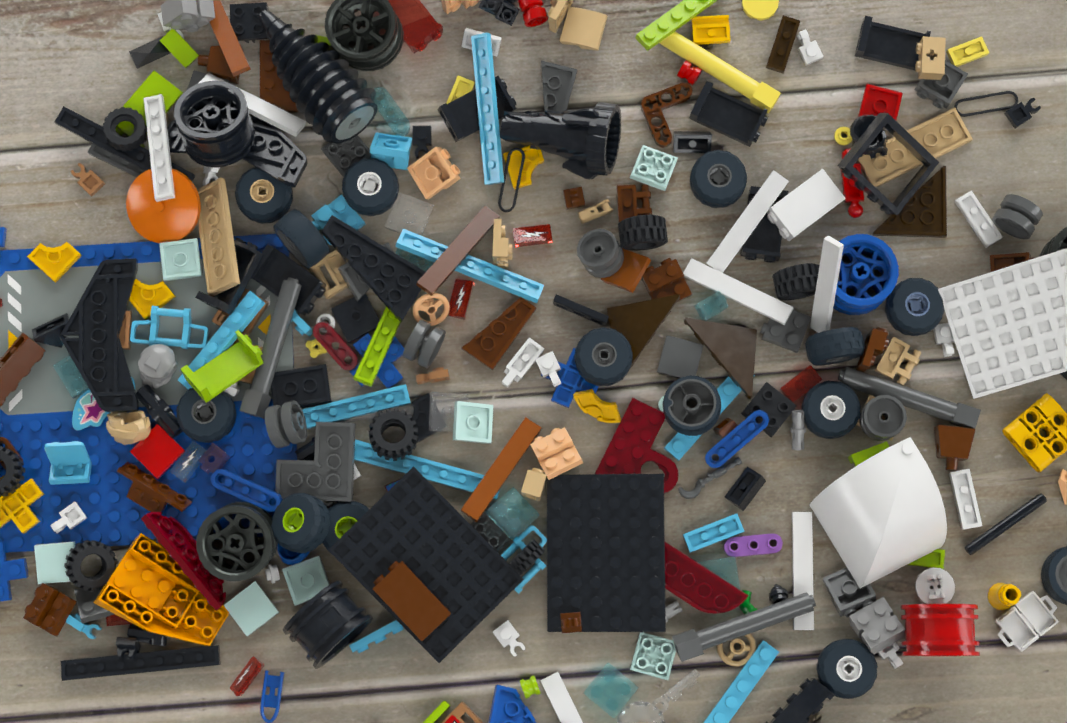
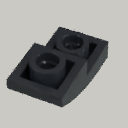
M481 0L479 4L480 9L495 15L496 19L512 26L520 11L518 7L507 0Z

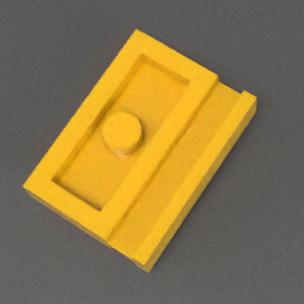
M729 15L695 16L691 19L692 40L695 44L730 43Z

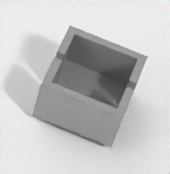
M167 0L161 5L163 26L171 27L173 30L184 29L188 32H196L215 18L213 0H197V4L196 0Z
M884 597L849 616L851 627L857 636L861 638V642L873 654L905 637V628L897 616H893V610Z

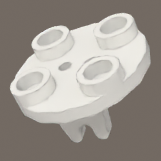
M933 567L924 570L918 575L915 590L920 601L924 604H947L954 595L955 584L947 571Z

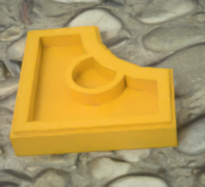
M530 146L520 148L524 151L525 160L519 188L532 185L531 176L533 170L537 165L544 162L541 150L530 149ZM518 150L511 153L508 165V173L514 190L516 189L522 161V153ZM509 152L503 153L505 163Z
M66 242L54 248L46 247L40 243L27 257L56 283L82 255Z
M135 279L129 301L141 316L147 320L151 316L152 305L162 308L176 296L163 281L158 284L147 285Z

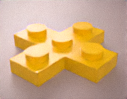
M29 479L20 488L15 489L16 492L13 494L8 493L9 496H0V528L10 520H13L19 530L25 534L40 522L29 506L43 496L44 493L33 479Z

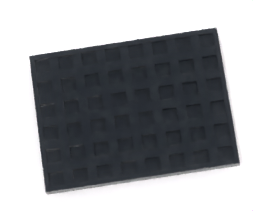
M414 466L328 549L438 663L524 580ZM395 561L398 563L403 561L451 612L423 641L410 630L373 590L375 586L373 582L381 574L385 577L390 572L388 568Z
M664 474L558 475L550 480L547 479V632H562L560 613L581 612L582 632H666Z

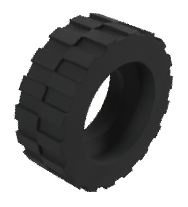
M121 107L120 109H114L104 119V135L110 146L116 150L132 151L144 143V139L147 137V127L143 116L137 110ZM122 121H129L134 125V133L129 137H120L116 133V126Z

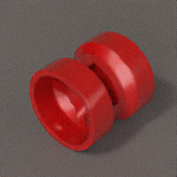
M686 60L681 66L677 77L681 79L686 78L688 83L693 86L702 73V69L692 67V63Z

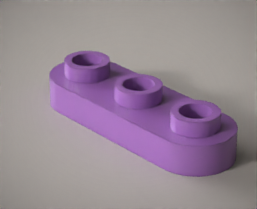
M777 534L731 537L726 540L723 548L724 552L730 557L777 553L782 548L783 542ZM770 540L776 541L775 547L770 546ZM751 542H756L757 547L755 549L750 547ZM732 543H735L737 545V550L734 551L731 549L730 546Z

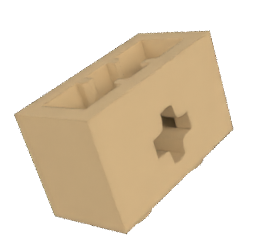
M923 36L921 41L917 43L916 54H919V61H916L915 72H918V79H942L945 74L946 38Z
M537 468L527 470L521 496L537 501L541 500L547 475L544 474L543 470Z

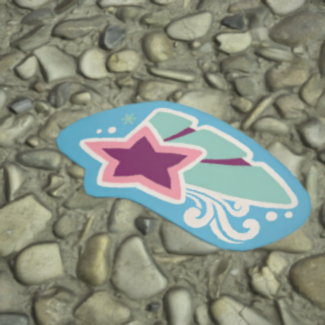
M90 389L84 392L76 401L72 416V425L75 430H82L90 425L99 427L107 414L111 413L105 412L99 407Z

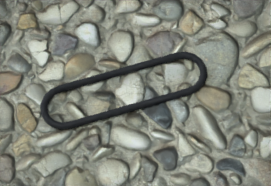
M1004 91L958 100L954 108L962 117L1006 110L1018 104V96L1012 91ZM1003 94H1012L1016 100L1012 106L962 114L957 109L958 104L963 101Z
M520 148L511 149L507 156L504 183H502L498 206L503 212L512 211L516 205L525 160L524 151ZM518 150L522 153V161L513 205L510 209L505 210L501 206L509 160L511 153Z

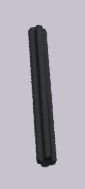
M1042 493L1036 495L966 545V552L969 555L976 553L1046 503V497Z

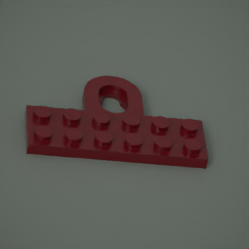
M632 398L595 474H641V467L644 463L654 462L664 472V494L670 492L678 481L679 473L677 466L670 458L650 449L665 420L664 413Z

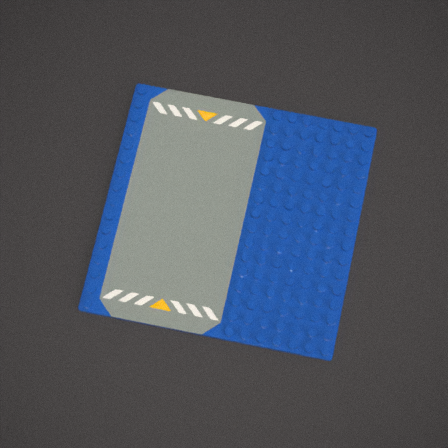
M277 234L233 236L234 240L240 238L246 242V245L248 242L258 247L257 251L261 253L267 244L273 245L290 258L289 251ZM200 238L197 239L199 242L202 276L170 281L163 280L160 245L152 241L73 246L82 256L56 283L27 257L35 248L0 250V358L22 333H25L34 340L32 329L66 313L70 319L99 264L104 260L136 258L138 260V271L135 279L147 285H154L163 281L176 297L162 308L191 309L192 324L207 327L209 329V341L220 327L212 322L218 309L195 298L199 291L208 294ZM250 279L246 289L261 297L263 301L269 302L266 310L249 335L253 345L263 347L278 297L257 281ZM129 301L126 311L132 312L131 325L133 321L145 320ZM159 316L158 338L182 339L183 317ZM290 322L275 372L294 369L292 322ZM138 325L135 339L149 340L151 325ZM191 328L189 344H202L204 331ZM66 336L65 339L79 338V336ZM130 342V350L123 351L130 375L134 379L135 392L137 393V390L145 386L140 378L138 361L142 351L149 347V345ZM38 343L46 350L43 353L42 359L33 365L30 373L22 378L16 390L11 392L6 397L5 403L0 406V437L8 439L23 459L24 465L22 467L25 468V473H22V476L25 478L24 481L20 480L19 483L23 485L29 479H33L44 493L43 496L29 506L40 522L23 534L13 520H10L0 528V542L4 541L5 553L35 551L34 545L75 541L76 547L77 543H83L85 540H95L108 547L131 545L140 533L159 544L155 535L141 520L150 511L126 497L133 481L117 472V470L127 462L136 465L138 469L152 475L159 482L167 484L172 490L183 494L188 500L192 501V504L183 512L167 503L162 516L168 518L171 516L176 519L196 540L203 521L211 513L230 503L246 502L215 488L211 483V475L214 471L218 469L228 470L275 492L277 460H298L295 453L297 444L290 443L287 447L276 448L269 438L265 419L239 411L245 391L250 389L251 384L237 381V385L241 386V389L236 396L230 395L235 404L236 419L229 434L219 441L205 443L193 440L182 432L173 439L185 452L157 479L130 452L139 442L123 445L114 440V437L111 436L106 428V423L109 421L108 416L105 417L99 427L90 425L82 430H75L73 428L72 416L76 401L89 388L64 344L60 348ZM168 346L173 350L175 362H177L178 366L170 381L159 388H153V391L169 405L176 417L179 400L188 390L178 381L182 375L180 369L185 365L189 366L202 349H182L181 347ZM271 388L268 394L269 396H271V400L268 407L273 406ZM138 400L139 411H144L145 416L149 417L152 430L158 423L147 412L148 409ZM53 442H83L92 462L90 482L50 485L51 463L44 449L45 444ZM196 450V452L193 454V456L195 457L188 462L190 464L180 472V470L184 466L181 464H183L187 459H189L187 457ZM0 464V478H1L3 475L5 476L6 470H5V469L3 468V466ZM222 476V477H221V482H224V481H225V477ZM274 498L271 500L272 505L276 504ZM73 502H77L87 516V519L73 529L66 526L59 533L54 532L50 525L62 518L59 512ZM267 511L273 517L275 512ZM224 517L219 520L222 529L230 524ZM242 518L241 525L248 528L250 526L249 519ZM257 533V537H263V533Z

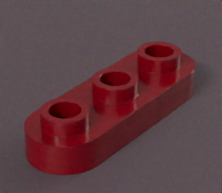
M322 321L317 323L313 328V335L342 369H354L358 363V357L328 322ZM320 328H325L327 330L326 334H321ZM337 342L339 348H333L332 343ZM345 357H351L352 362L347 363Z

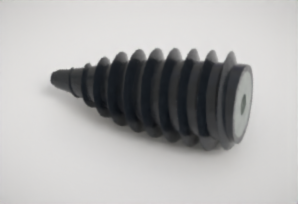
M262 11L258 17L266 32V38L270 41L269 50L273 53L272 63L277 67V76L283 80L284 89L290 92V99L297 103L298 111L305 114L306 122L313 125V131L318 135H322L325 141L334 143L346 142L360 134L376 116L378 110L374 102L376 91L373 88H367V81L364 78H358V71L356 69H349V62L347 60H339V53L337 51H329L328 43H317L318 37L316 35L305 36V29L295 30L292 28V24H286L272 12Z

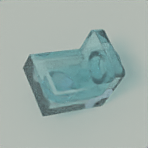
M720 291L694 305L702 320L705 321L729 307L726 298Z

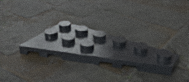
M332 215L321 233L395 317L402 322L421 291V288L417 286V282L426 272Z

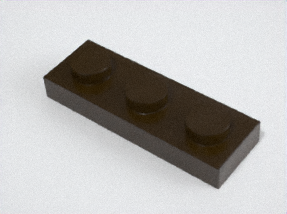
M782 16L766 66L767 69L784 74L800 20Z

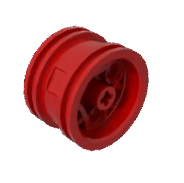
M901 605V610H905V615H901V620H905L906 641L902 642V646H906V652H902V656H980V652H977L975 647L980 646L979 641H975L974 620L978 619V615H974V610L978 609V605Z

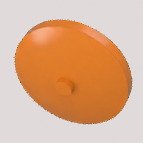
M151 169L140 174L133 181L127 193L126 209L132 226L141 236L155 243L178 241L185 238L193 231L200 217L201 202L195 185L185 174L175 169H172L175 198L156 202Z

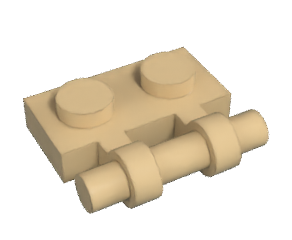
M893 337L875 371L891 380L895 374L899 375L900 378L897 383L904 386L906 381L910 380L914 366L918 365L921 352L915 349L912 355L907 353L910 345ZM903 359L908 362L904 369L899 367Z

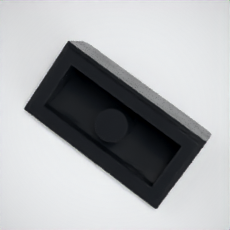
M674 131L673 153L711 152V132Z
M747 466L725 495V498L744 511L766 480L762 475Z

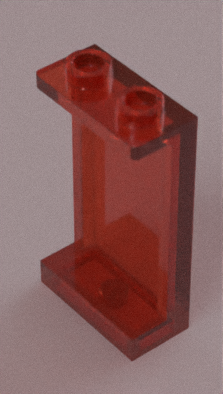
M388 0L402 23L404 42L414 54L417 51H423L428 43L432 40L436 41L442 36L443 26L437 23L420 0Z

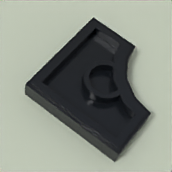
M429 393L412 401L414 408L413 421L415 420L418 428V442L447 427Z

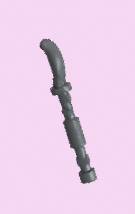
M737 457L727 466H722L712 472V474L708 473V478L698 479L695 488L691 491H685L682 487H679L680 495L686 499L695 498L699 495L701 488L705 487L704 484L709 483L714 478H719L736 465L742 464L741 459Z

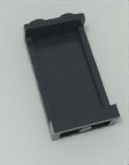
M865 15L854 56L915 71L916 61H919V54H916V45L923 36L930 37L931 31L923 34L872 22L873 17Z
M706 81L690 113L689 119L748 147L751 146L752 142L756 143L761 134L758 130L760 126H765L769 117L766 116L767 109L764 108L762 111L712 88L713 83Z
M750 187L747 206L761 187ZM782 190L772 206L788 195L789 191ZM767 213L742 246L741 256H744L747 260H756L758 258L764 259V262L775 263L781 257L782 236L776 224L771 223L768 219Z
M240 238L234 240L240 284L213 297L200 291L195 297L205 304L229 315L232 314L263 256L261 252L257 251L258 247L250 242L246 245V242Z
M267 244L262 251L263 256L251 279L257 281L277 297L279 296L283 280L288 278L299 280L298 284L302 285L295 310L304 316L306 313L309 314L315 307L314 302L316 299H320L324 295L326 284L273 245Z

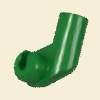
M742 590L749 596L739 606L741 611L747 614L758 610L750 603L752 592Z

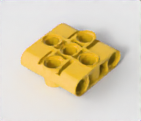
M1047 393L1002 430L1004 436L1038 473L1042 472L1067 451V413ZM1027 414L1033 416V423L1027 421ZM1054 416L1061 420L1060 425L1055 424ZM1040 428L1046 431L1045 438L1039 434ZM1026 440L1031 442V450L1025 447ZM1053 443L1059 446V452L1053 450Z

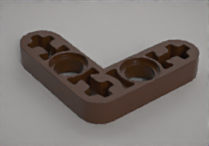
M684 82L644 97L641 102V110L654 141L661 148L668 147L672 140V134L662 110L689 100L693 91L690 84ZM681 88L685 91L688 90L686 96L681 93L677 95V100L675 99V95L681 92ZM664 94H669L672 100L669 103H665L661 97ZM647 101H649L650 104L655 103L653 104L652 109H650L649 107H645ZM657 117L661 119L662 123L659 126H654L651 120ZM661 129H662V134H663V136H664V137H668L667 140H666V142H664L663 140H660V141H659V139H660V137H661V134H660L659 131H660Z

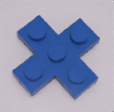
M368 333L353 344L362 357L372 339ZM394 337L377 374L387 389L392 388L404 379L392 364L403 356L405 349L396 337ZM360 363L354 369L349 371L353 377ZM358 382L361 387L365 385L363 383Z
M573 348L566 365L558 362L561 370L556 373L561 384L556 387L551 399L552 402L566 408L570 407L574 397L573 394L576 391L593 389L596 394L599 387L590 384L578 373L574 356L576 348ZM549 375L544 377L546 379L551 380Z
M4 541L0 542L1 602L12 600L9 580L29 577L26 558L6 560Z

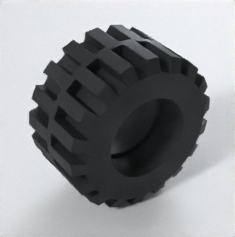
M639 215L626 218L618 223L620 247L632 251L649 250L661 247L668 242L666 219L662 216Z
M813 263L799 264L786 267L774 273L772 277L777 298L780 300H796L815 295L819 265Z
M390 408L386 409V413L379 412V416H375L373 423H370L369 438L374 452H377L379 457L384 456L385 460L388 461L390 458H393V461H397L399 457L402 460L405 459V455L410 456L412 449L415 450L416 443L418 442V428L415 420L413 421V417L410 414L407 415L404 410L399 412L398 408H394V411H390ZM392 426L402 428L405 431L404 438L397 443L385 441L382 438V434L387 428Z
M1 446L0 461H4L6 465V474L0 480V496L5 497L9 496L8 493L13 494L16 492V487L20 488L21 484L19 482L20 480L24 481L25 477L22 476V473H25V468L22 467L24 463L23 460L19 459L20 456Z
M85 540L83 543H77L74 549L71 548L69 550V556L66 555L65 559L67 562L64 563L66 575L73 584L82 590H102L116 569V564H118L115 553L107 545L95 540ZM96 554L102 561L100 571L91 577L84 576L81 572L83 559L88 555Z

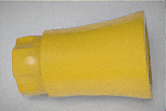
M997 583L988 591V601L997 610L1009 609L1017 604L1021 597L1019 588L1012 584Z

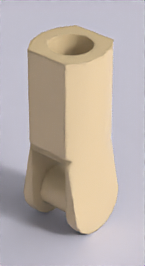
M609 199L578 212L581 223H587L613 212V208H610L608 204L610 202ZM602 207L603 211L599 213L597 208Z

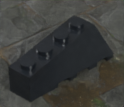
M807 678L799 686L801 690L797 694L792 693L787 698L786 702L788 704L783 709L779 707L772 714L774 718L770 723H808L810 720L809 716L818 713L823 708L824 704L822 702L826 698L831 700L835 695L815 678L810 680Z

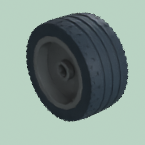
M1066 546L1052 552L1044 561L1041 570L1042 584L1048 595L1055 601L1067 605Z

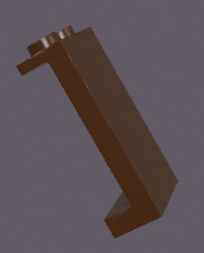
M395 561L388 568L390 572L385 577L381 574L373 582L375 584L373 590L410 630L423 641L451 612L403 561L400 563Z

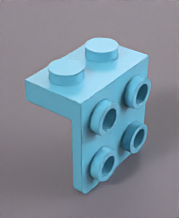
M72 441L45 444L44 449L51 463L50 485L90 482L92 462L83 442Z

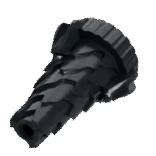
M599 102L594 109L587 108L576 111L565 110L558 112L545 110V113L525 111V113L504 111L500 138L512 143L529 145L530 149L543 150L547 153L569 159L563 163L562 168L582 178L590 180L594 179L597 175L607 176L613 171L618 156L621 138V109L617 104Z

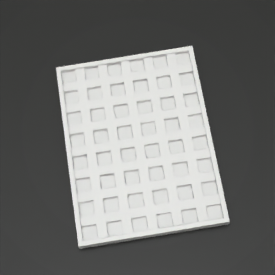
M1067 248L938 289L943 299L944 310L973 399L1067 371Z

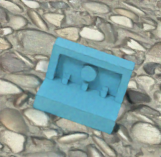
M376 132L370 146L371 158L384 161L391 168L408 170L413 138Z

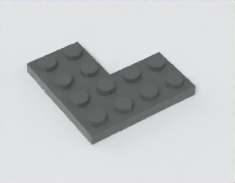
M316 422L314 461L277 460L275 492L279 493L282 499L294 493H306L323 501H353L356 423Z

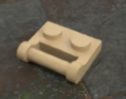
M337 250L329 253L320 262L309 268L319 280L326 284V291L324 293L326 299H330L348 288L338 270L340 266L346 263ZM323 265H325L336 284L333 288L330 287L320 269Z

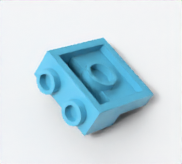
M342 194L329 205L325 204L311 215L313 219L312 224L318 231L320 229L323 230L332 215L357 231L366 225L357 212L347 204ZM323 236L327 243L331 245V243L325 238V236Z

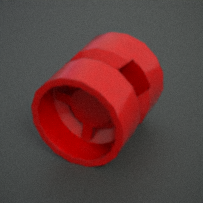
M518 0L520 10L524 13L523 20L526 27L539 26L548 20L546 9L542 7L544 5L543 0Z

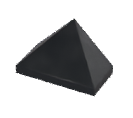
M163 36L129 51L137 69L171 53L159 41Z
M66 313L32 329L34 341L62 348L63 342L61 339H65L66 336H61V333L69 320L68 314Z

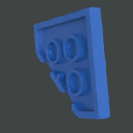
M501 685L495 686L488 723H536L535 718L528 707H525L516 689Z

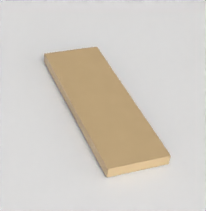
M952 108L907 130L935 159L973 140L956 108ZM895 137L888 139V142H886L887 155L881 156L879 152L876 154V158L871 159L870 155L863 154L857 160L866 179L875 187L923 165Z
M221 177L197 189L201 202L198 227L207 293L212 297L240 284L226 181Z

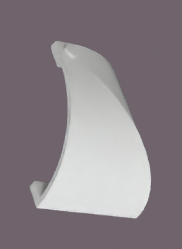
M911 437L857 465L826 487L810 503L811 509L859 588L941 548L946 539V514L938 486L926 461Z

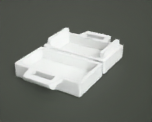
M1034 591L1028 593L1014 605L1015 607H1011L995 620L1001 629L997 635L1007 647L1014 645L1019 652L1024 651L1039 636L1045 634L1059 622L1053 615L1057 606L1048 595L1039 598ZM1044 600L1050 605L1051 610L1043 603ZM1003 633H1004V634L1008 637V639L1011 641L1010 643H1009V642L1005 639V637L1002 635Z

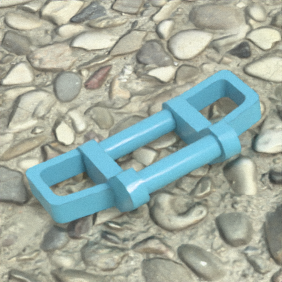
M153 305L151 307V320L133 321L130 333V341L135 344L149 346L163 344L181 347L182 349H203L208 343L209 329L207 327L192 324L191 309H166ZM159 316L183 317L182 339L158 338ZM138 325H151L149 340L135 339ZM191 328L204 331L202 344H189Z
M530 525L521 535L513 540L514 543L501 556L507 560L518 548L523 550L526 545L521 540L531 531H534L541 538L539 543L541 547L544 546L547 539L535 526ZM539 558L522 577L524 580L514 589L518 594L523 590V586L540 569L543 570L546 567Z

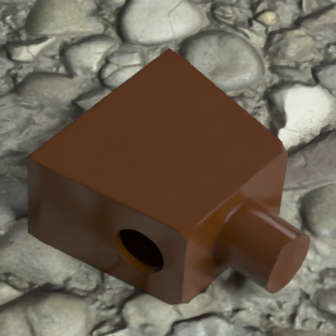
M220 45L211 46L209 55L199 54L198 66H206L207 73L229 80L230 83L239 84L240 74L233 77Z
M937 425L934 427L936 456L939 459H946L945 470L957 471L958 461H965L969 457L975 429Z

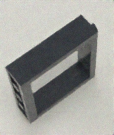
M879 113L837 166L842 170L846 178H851L855 182L854 186L861 191L864 190L868 194L867 198L874 203L877 202L881 206V211H884L887 215H898L935 169L939 161L888 113ZM883 128L887 129L923 164L893 203L853 167Z

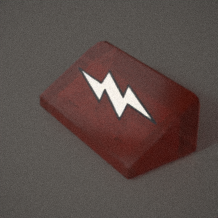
M550 224L513 228L515 247L552 243Z
M455 280L448 316L465 320L474 281Z
M254 656L250 659L230 686V689L236 696H242L265 666L264 663Z

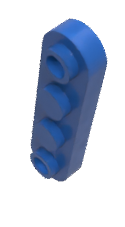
M756 410L707 452L705 456L706 463L712 468L722 466L767 427L769 423L768 414L762 410ZM756 417H762L763 422L757 423ZM717 454L719 460H713L712 455Z
M218 469L211 475V483L215 488L266 511L275 512V509L283 500L279 493L228 470ZM222 476L225 477V481H224V482H221V477H222ZM273 498L276 500L275 505H272L271 500Z

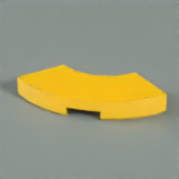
M593 389L573 394L577 405L584 413H588L598 421L605 423L621 422L616 402L601 400L596 396Z

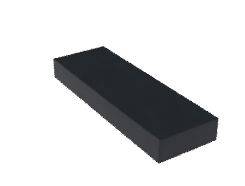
M557 294L554 297L553 304L555 306L606 326L609 316Z

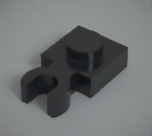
M1031 98L1025 106L1020 102L1004 113L1015 129L1032 118L1030 114H1035L1041 109L1040 106L1037 108L1031 106L1035 98Z
M413 126L412 144L413 146H418L415 149L416 159L419 158L421 151H424L425 154L429 152L426 146H432L431 126Z

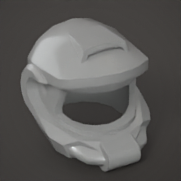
M154 344L142 351L138 367L143 385L148 384L153 389L159 388L170 381L178 366L172 349L163 344Z

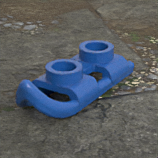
M265 670L260 713L266 723H272L277 718L280 709L284 672H280V676L268 675L269 671ZM267 687H270L269 695H266ZM276 688H278V694H277V696H275V689H276ZM264 707L276 708L270 720L264 714Z

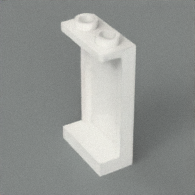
M821 169L770 207L766 213L770 222L776 224L779 228L780 235L784 239L791 241L846 198L827 173Z

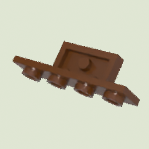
M127 462L117 470V472L133 481L126 497L150 512H161L163 514L167 503L183 512L192 504V501L188 500L186 496L172 490L167 484L159 482L152 475L138 469L134 464Z

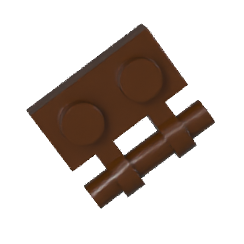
M617 185L619 222L633 216L652 215L649 185H641V192H636V185ZM637 199L642 200V208H637Z

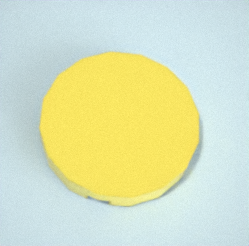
M742 0V8L746 15L760 21L772 17L779 4V0Z

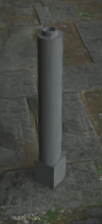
M293 278L283 280L262 347L263 355H261L263 364L256 368L250 389H246L239 410L247 415L265 419V411L271 400V396L268 394L302 285L298 284L299 280Z
M847 366L845 370H840L838 380L841 383L848 385L852 389L875 397L889 395L898 399L905 407L949 421L950 424L959 427L976 428L981 412L980 409L962 403L956 404Z
M806 592L699 631L691 629L672 636L677 655L681 662L703 655V650L812 612L816 603L813 596L808 595Z

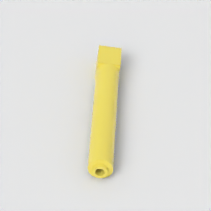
M676 31L659 43L749 98L750 103L762 110L764 108L767 109L768 114L780 97L781 93L764 82H757Z

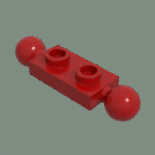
M850 148L845 149L842 152V159L849 152ZM860 163L854 164L853 167L861 173ZM841 170L843 195L846 198L844 203H851L848 208V214L853 218H858L863 214V207L858 202L864 201V191L854 186L855 182L851 178H846Z

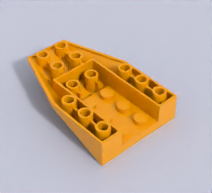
M142 533L134 539L94 601L96 605L148 632L205 646L211 645L229 615L224 605L215 611L208 604L207 599L195 588L194 583L189 577L183 573L181 567L170 557L168 551Z

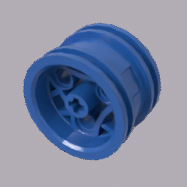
M855 234L839 241L844 244L842 257H848L850 263L846 264L841 259L839 281L837 283L833 309L847 315H863L875 310L891 294L899 276L896 256L884 241L867 234ZM873 270H879L881 277L874 276ZM873 288L876 295L871 297L866 291ZM846 289L854 290L855 296H849L846 293Z

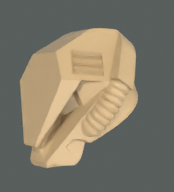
M131 411L128 413L111 412L107 414L109 421L106 423V428L108 432L114 437L116 442L123 445L142 441L151 432V423L149 417L145 416L144 411Z

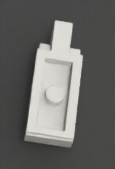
M529 337L506 366L504 373L507 375L502 380V384L508 388L514 380L518 383L535 363V359L543 353L544 348Z

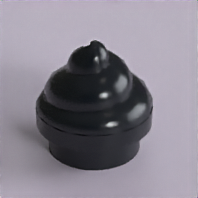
M775 584L769 593V600L772 601V604L786 600L789 597L787 590L778 584Z

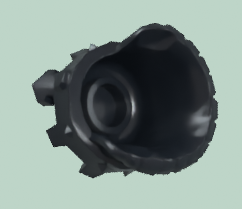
M862 115L853 121L850 126V135L853 139L852 147L877 117L876 115ZM883 129L863 153L864 155H870L871 159L876 158V154L879 152L881 156L887 155L886 142L888 140Z

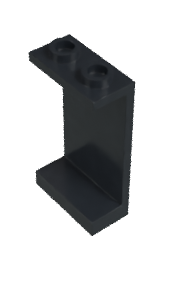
M498 75L495 77L498 118L501 119L504 117V111L514 112L517 108L514 97L509 95L506 90L507 85L505 81L500 79ZM476 89L448 104L441 105L437 109L455 143L479 131Z

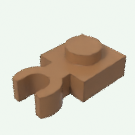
M78 163L81 171L75 173L71 170V174L75 178L80 179L77 183L92 197L105 183L91 169L87 172L86 168L81 163Z
M444 367L432 369L433 372L416 375L418 385L450 380L448 369L444 370Z

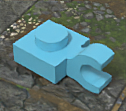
M294 309L291 322L296 324L294 328L301 335L305 333L310 337L313 334V329Z
M79 613L70 614L66 620V623L80 632L82 631L90 639H96V636L92 634L93 628L97 630L102 629L98 624L82 623Z

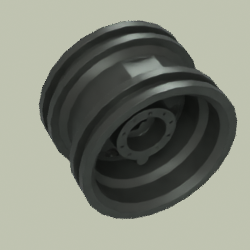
M335 0L327 11L325 18L326 36L332 47L339 53L341 59L347 60L352 68L361 71L382 69L389 65L401 51L404 41L402 23L388 0ZM361 11V15L359 17L355 16L354 13ZM378 12L379 16L373 18V14ZM344 25L350 26V28L343 30ZM381 29L386 30L384 35H380ZM350 42H356L355 47H350L349 44ZM374 44L373 49H368V46H372Z

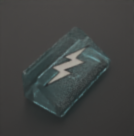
M193 440L170 472L186 483L209 451Z

